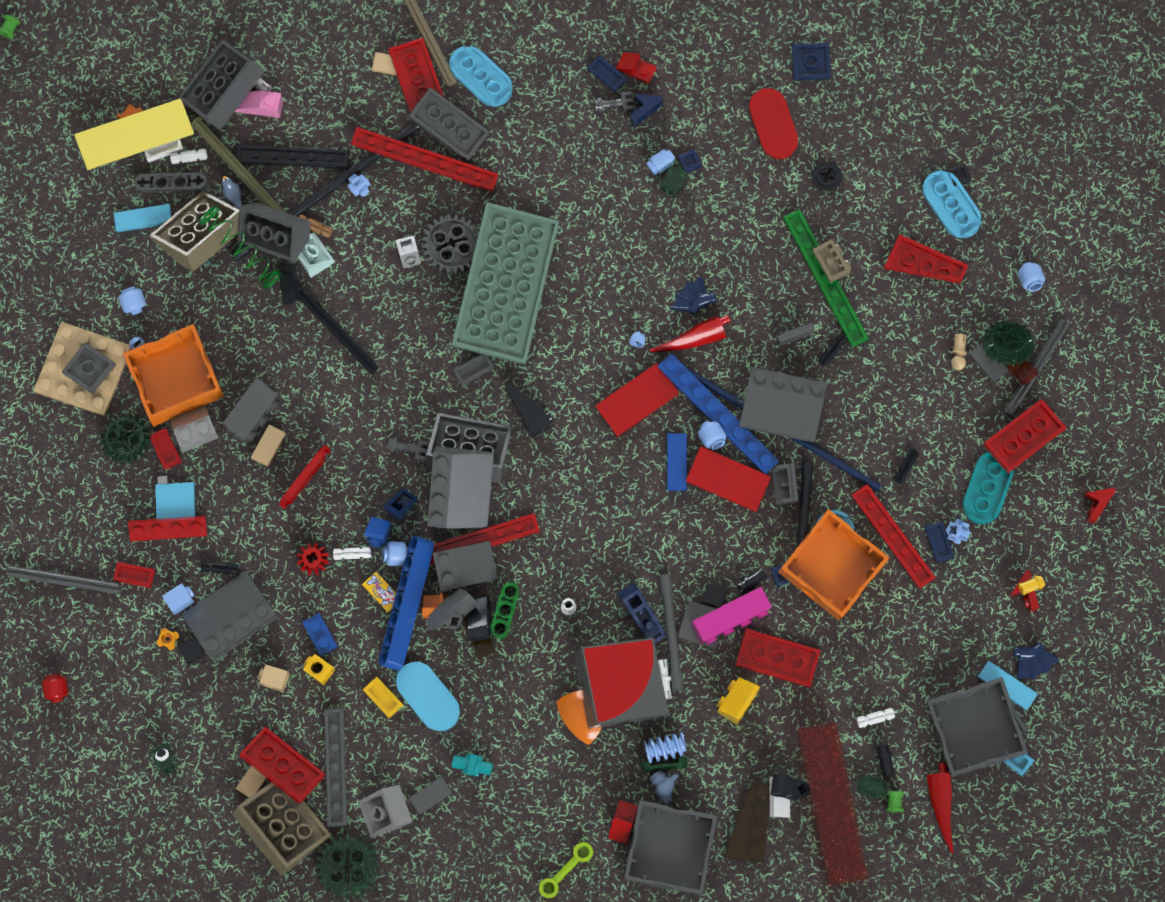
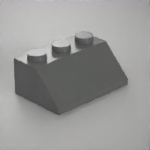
M256 378L222 424L228 433L244 444H247L248 441L252 442L257 435L256 430L259 426L263 427L266 424L268 414L271 411L274 412L279 406L280 398L264 382Z

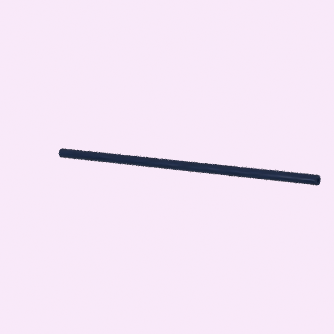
M686 367L706 388L743 410L744 401ZM790 438L862 483L868 484L875 491L878 492L882 485L815 444Z

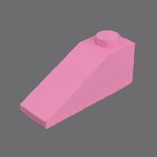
M250 91L235 112L280 118L283 98L281 93Z

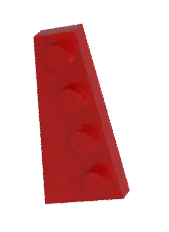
M900 234L884 269L960 284L969 265Z

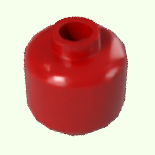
M60 673L45 676V680L41 682L44 698L51 700L52 703L64 701L63 697L69 694L67 679L61 676Z

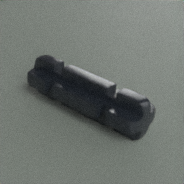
M840 333L836 337V341H833L825 353L821 355L818 362L826 367L830 363V359L834 358L848 338Z
M911 448L907 453V457H905L893 478L896 483L903 484L906 478L905 475H908L914 460L919 455L917 450Z
M202 561L201 571L228 574L229 572L230 574L237 575L239 573V565L236 563L229 565L223 562L210 563V561Z

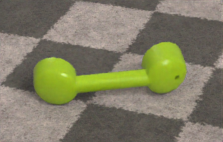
M586 842L575 845L573 857L552 879L546 878L540 882L539 893L545 898L556 896L559 889L558 883L578 862H586L593 856L591 845Z

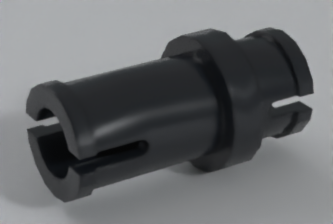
M759 568L748 577L744 576L742 581L737 583L736 586L744 594L748 590H753L754 586L766 579L767 576Z
M889 745L876 747L878 751L876 756L880 760L883 776L895 774L891 759L893 755L889 751Z

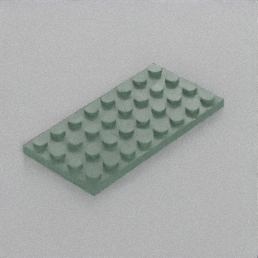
M486 202L451 346L523 365L526 364L559 221Z

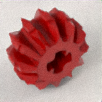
M307 543L308 549L305 550L304 547H301L300 550L303 554H297V558L301 559L297 561V565L302 566L300 569L302 572L307 570L309 576H311L313 570L316 575H319L318 569L320 568L322 571H325L326 569L323 564L329 565V561L326 560L329 554L324 553V546L319 548V544L315 543L312 548L311 544ZM313 555H315L317 560H314L313 563H311L309 558H312Z

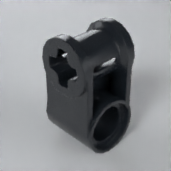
M773 774L770 795L789 800L806 798L809 795L810 788L807 782L784 774Z

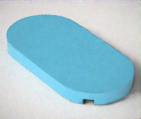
M464 46L452 53L449 63L452 74L483 104L495 107L505 104L510 99L513 90L511 79L481 50L472 46Z
M935 171L929 174L923 184V196L945 229L957 238L973 236L981 224V213L962 184L950 172ZM951 178L954 180L957 186L953 185Z
M411 662L404 665L396 678L399 693L428 728L435 731L451 729L457 723L460 714L456 699L426 664Z

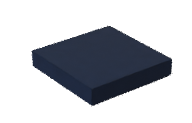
M829 43L792 44L793 81L831 79Z

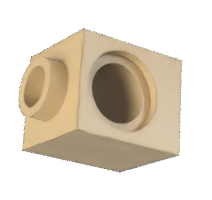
M265 664L264 669L261 668L258 680H260L261 686L284 692L290 674L288 671Z

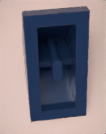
M402 488L385 504L384 509L387 514L402 523L418 500V497Z

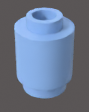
M663 149L652 156L646 164L653 175L661 174L674 165L673 160H675V157L670 150L666 151Z

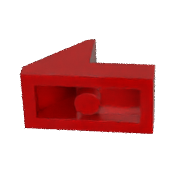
M623 53L616 69L649 85L657 67L641 60L639 53Z
M1109 488L1087 492L1083 496L1096 504V506L1092 504L1088 510L1087 515L1089 517L1086 520L1093 525L1097 521L1116 489Z
M1030 570L1023 574L1018 583L1032 579ZM1018 583L1009 597L1021 594ZM1035 590L1023 596L1024 607L1028 608L1029 612L1039 609Z
M619 800L608 839L627 844L637 813V805Z

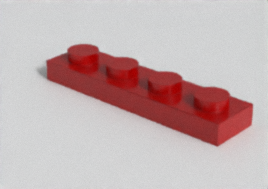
M206 516L132 520L128 522L130 541L203 537L208 535Z

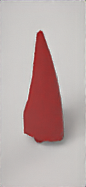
M728 315L721 318L715 316L702 321L682 335L650 349V352L683 350L726 338L722 325L731 322Z
M940 763L938 774L926 775L927 785L938 826L950 852L954 853L951 832V776L949 772L947 773V764Z

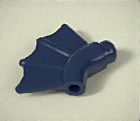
M699 277L694 282L686 283L684 289L675 294L676 300L670 309L688 311L692 315H697L701 308L716 302L715 294L707 293L703 278Z
M1039 642L1031 648L1022 646L1020 648H1013L1014 652L1012 655L1019 659L1017 679L1024 677L1035 679L1041 673H1049L1050 667L1054 663L1059 662V658L1046 651Z

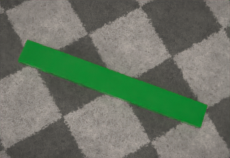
M798 209L783 216L786 226L844 335L848 338L847 341L851 348L868 341L869 338L838 280L829 283L813 255L812 249L818 247L819 244L801 210Z

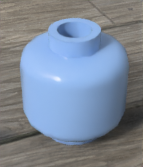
M1028 262L1023 264L1018 271V278L1025 290L1033 292L1042 288L1045 276L1040 265Z
M135 286L121 291V295L118 297L124 313L131 312L133 316L143 312L142 308L145 307L146 301L141 289H135Z
M706 421L700 426L701 429L698 431V437L705 448L717 450L725 444L726 433L718 422Z
M387 542L382 547V561H385L387 566H403L408 549L406 543Z

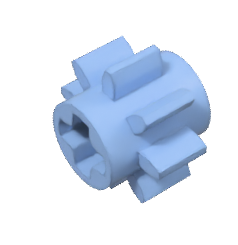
M354 174L348 179L350 184L347 187L354 196L360 194L364 197L370 192L367 188L370 186V183L362 174L360 176Z
M957 519L956 523L949 522L950 524L946 529L949 535L947 539L952 540L956 544H960L961 540L967 541L971 534L968 528L969 524L964 523L960 519Z

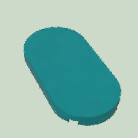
M990 452L983 454L978 459L962 504L967 518L973 523L980 525L991 523L999 516L1014 474V470L1008 474Z

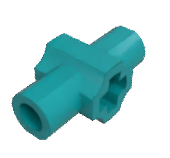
M466 754V757L454 755L452 768L460 769L462 774L479 777V774L491 776L493 763L482 761L483 757L473 754Z

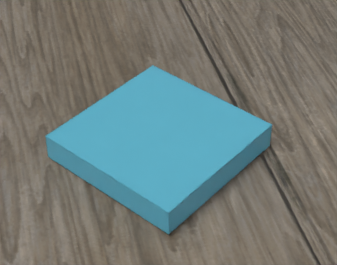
M194 482L155 485L157 519L196 516Z

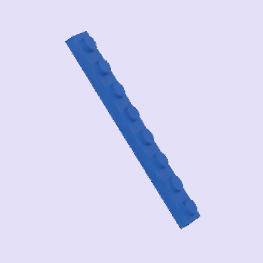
M672 353L658 365L657 368L711 422L714 421L720 424L726 433V437L762 473L767 474L779 462L747 428L739 427L740 421Z

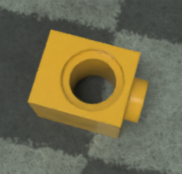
M316 654L313 657L309 656L303 664L305 666L304 672L322 685L327 682L335 671L333 666ZM316 664L323 666L320 673L313 672V667Z

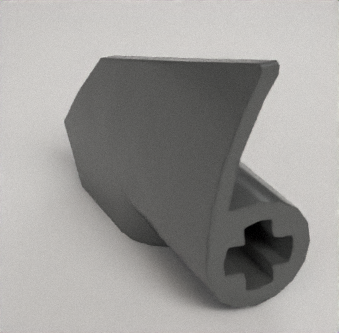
M456 588L429 615L427 630L440 629L443 625L451 630L459 628L462 623V616L465 617L478 606L476 601L466 591Z

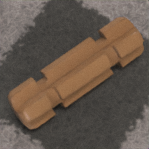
M299 215L300 218L310 221L311 231L318 234L321 233L322 236L327 238L331 236L333 231L331 227L324 226L322 223L311 218L308 219L304 215Z

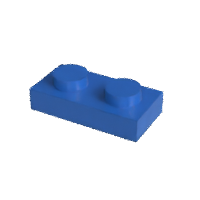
M320 613L302 622L320 656L338 648Z

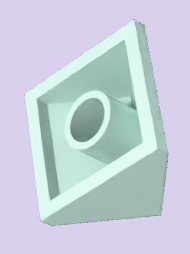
M315 232L310 233L309 241L297 259L310 278H312L335 261Z

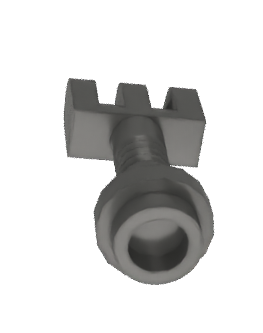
M620 92V99L602 101L601 97L597 98V100H593L594 111L601 113L603 108L622 106L623 112L633 111L636 109L635 105L628 106V104L635 103L634 98L626 99V97H632L633 92Z
M397 437L389 438L387 449L391 450L390 452L398 449L416 453L414 460L426 462V457L421 456V453L427 454V449H423V446L429 447L430 442L418 440V445L415 446L397 442Z

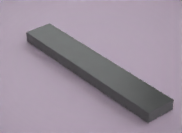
M344 708L324 709L327 827L348 826Z

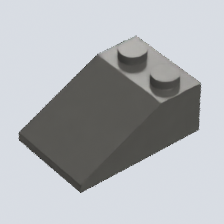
M490 541L433 552L441 591L498 579Z

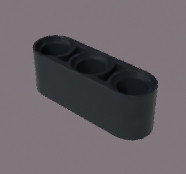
M488 595L473 597L478 606L468 613V634L471 642L491 638V604Z

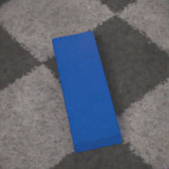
M667 433V491H687V482H685L687 479V434Z

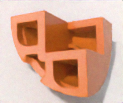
M583 690L571 692L556 701L559 714L568 729L582 742L590 745L602 727L588 729L583 704Z

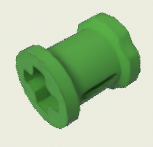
M5 15L0 35L13 39V33L16 26L20 24V21L13 16Z
M886 791L888 796L886 812H904L902 808L904 792Z

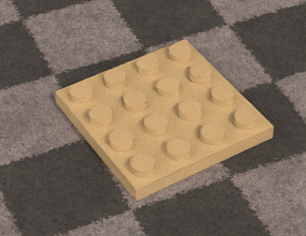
M61 322L33 390L34 393L106 416L126 365L123 353L130 350L129 344ZM85 342L116 364L93 395L62 373L63 369Z

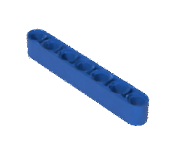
M413 536L409 542L379 657L380 666L399 671L404 665L434 549L432 541Z

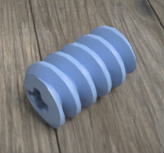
M680 732L679 739L675 734H672L671 740L665 735L663 742L660 737H657L656 743H654L652 738H649L648 744L644 740L646 755L650 764L653 762V757L656 758L657 762H660L661 756L667 761L669 754L673 759L676 758V753L682 758L684 751H686L683 732Z

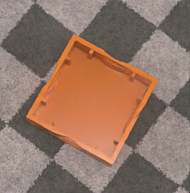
M194 324L170 333L158 341L146 343L123 353L131 376L138 387L147 416L153 426L224 398Z
M828 509L778 573L839 621L890 557L870 541L859 536L850 525Z

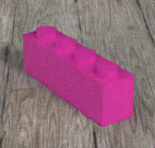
M759 587L692 621L690 624L700 644L706 642L709 645L718 640L716 636L721 634L727 636L735 631L734 628L736 626L745 627L752 623V618L757 616L760 619L768 615V610L772 606L762 587Z

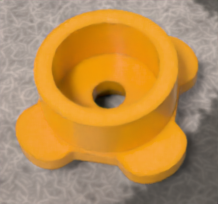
M163 628L160 631L161 634L157 640V645L173 650L179 634Z

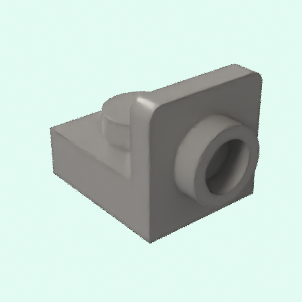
M414 235L396 240L403 268L421 264Z

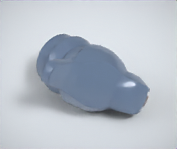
M223 176L222 194L229 204H233L239 209V206H242L241 189L232 179Z
M659 770L650 778L652 786L655 787V793L660 798V804L667 805L672 801L675 779L679 776L677 773L668 777L667 773Z

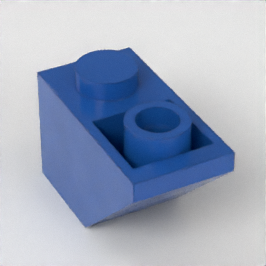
M371 517L364 534L370 546L381 548V546L386 545L392 526L391 521Z

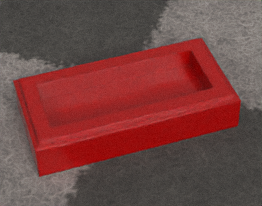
M167 428L149 435L164 470L182 463Z
M117 562L113 581L151 589L156 570Z

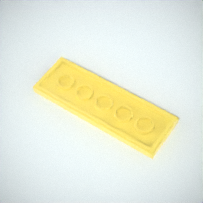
M178 99L76 133L74 137L88 171L191 136L194 132L182 100Z

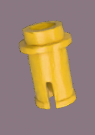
M1035 575L1033 579L1018 583L1021 594L1025 595L1037 589L1042 590V587H1045V583L1041 576Z

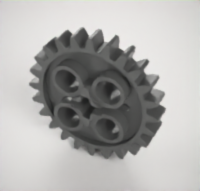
M449 214L445 220L440 216V222L433 219L434 226L428 224L427 228L429 231L424 230L423 235L426 237L421 239V242L425 243L421 245V249L427 250L423 253V257L429 256L427 263L433 262L432 269L438 266L439 273L445 269L446 275L449 274L450 270L456 275L458 269L461 273L464 272V267L470 270L471 266L469 263H472L479 232L474 233L477 226L470 227L471 220L465 223L464 216L461 220H458L457 214H455L454 219H451ZM457 229L461 231L462 235L455 236L452 231ZM442 236L444 241L439 243L434 238ZM449 242L455 244V247L452 248L451 245H448ZM467 247L469 252L461 253L459 248ZM448 253L451 255V259L445 260L441 255Z

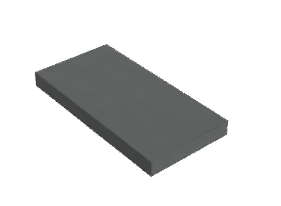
M431 87L408 115L410 120L467 162L490 133V131Z

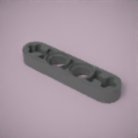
M199 172L140 174L134 179V185L138 191L143 193L202 191L207 187L208 181L206 176ZM179 178H183L186 181L182 187L175 185L176 180ZM188 178H190L191 181H197L198 178H201V180L204 182H201L200 186H197L195 182H190L191 186H189ZM142 179H145L147 183H152L151 179H153L154 187L151 184H144V187H141L138 183H141ZM165 179L167 184L164 187H158L157 181Z

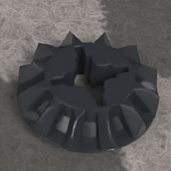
M831 162L818 164L812 173L814 185L820 190H827L828 192L836 189L842 181L840 168ZM830 170V178L832 179H828L824 183V177L822 175H826Z

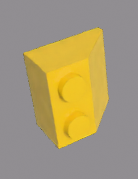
M740 677L737 681L732 680L727 688L730 691L727 697L722 696L717 704V707H719L718 713L738 725L760 687Z

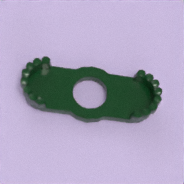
M682 757L678 759V763L650 765L649 761H641L640 764L642 771L653 772L684 769L687 767L688 760L687 757Z

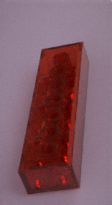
M837 722L799 728L796 732L806 782L809 785V797L827 887L865 881L869 878Z

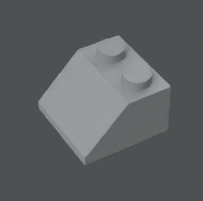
M206 405L170 420L178 444L183 452L219 438Z
M400 785L383 788L358 801L371 838L399 829L412 822Z

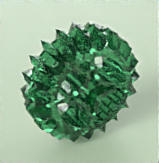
M1004 319L1001 323L996 321L994 325H990L986 329L982 340L983 351L986 352V357H990L991 361L996 360L998 365L1004 363L1005 367L1008 364L1014 367L1016 363L1021 365L1023 361L1027 362L1035 346L1034 336L1031 335V330H1026V325L1020 326L1019 322L1015 324L1012 320L1005 322Z
M121 413L120 419L116 415L113 416L115 421L107 420L109 426L102 427L106 432L100 433V436L104 438L100 440V444L104 445L102 451L107 452L106 456L108 458L112 457L113 462L119 459V463L123 464L126 459V462L131 464V458L138 462L136 456L140 455L143 458L145 455L142 451H149V448L145 445L152 444L151 440L148 439L152 436L148 432L150 430L149 426H144L146 422L140 420L138 415L133 418L131 413L127 415V418L124 413ZM123 425H133L138 429L128 431L124 429ZM117 429L118 435L111 442V437L114 431ZM122 432H124V434L128 436L127 439L129 446L126 442H124V435ZM140 435V441L138 445L134 448L133 442L136 439H138V436ZM123 446L126 447L129 452H118L113 448H119Z

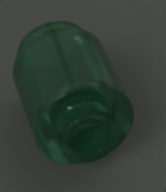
M861 775L856 790L861 791V794L879 799L880 796L884 797L887 785H884V780Z

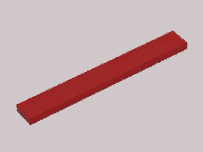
M357 126L351 141L352 146L493 192L499 175L498 173Z

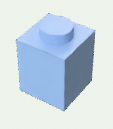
M181 583L162 597L174 615L194 603L192 597L195 595L189 586L185 588Z

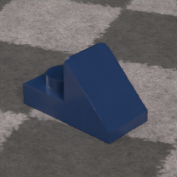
M635 94V101L641 108L638 107L631 112L630 123L634 128L663 106V98L661 96Z

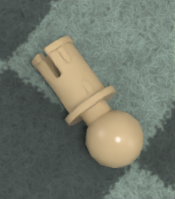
M964 334L954 335V350L952 354L955 357L952 358L951 365L955 370H962L966 365V360L963 356L967 355L965 351L967 335Z

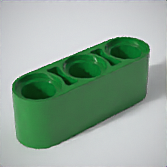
M513 582L503 585L491 624L492 634L497 639H504L508 636L520 592L518 586ZM509 588L516 590V594L512 597H508L505 594ZM503 607H509L511 612L508 615H502L500 610ZM498 625L505 627V631L502 634L495 632V628Z

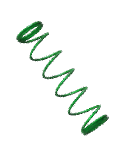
M217 206L210 208L201 217L199 224H206L217 212L218 215L208 229V232L222 223L230 222V229L220 245L230 238L242 234V243L233 257L247 248L255 247V254L245 270L258 261L268 260V265L257 282L270 275L264 281L262 287L264 289L271 287L282 274L280 270L264 275L269 267V259L261 258L252 263L257 253V247L251 245L240 250L245 240L244 233H237L227 238L232 229V221L226 220L214 226L220 215V209ZM277 275L270 283H268L271 278Z

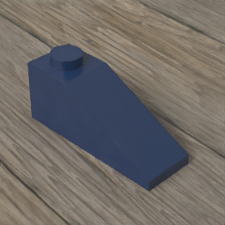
M632 583L617 593L626 611L645 638H654V643H657L667 636L639 588Z

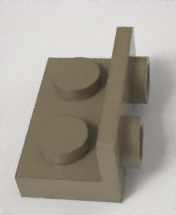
M832 239L812 249V253L829 283L850 275L851 266L847 259H843L840 246L837 243L835 244Z

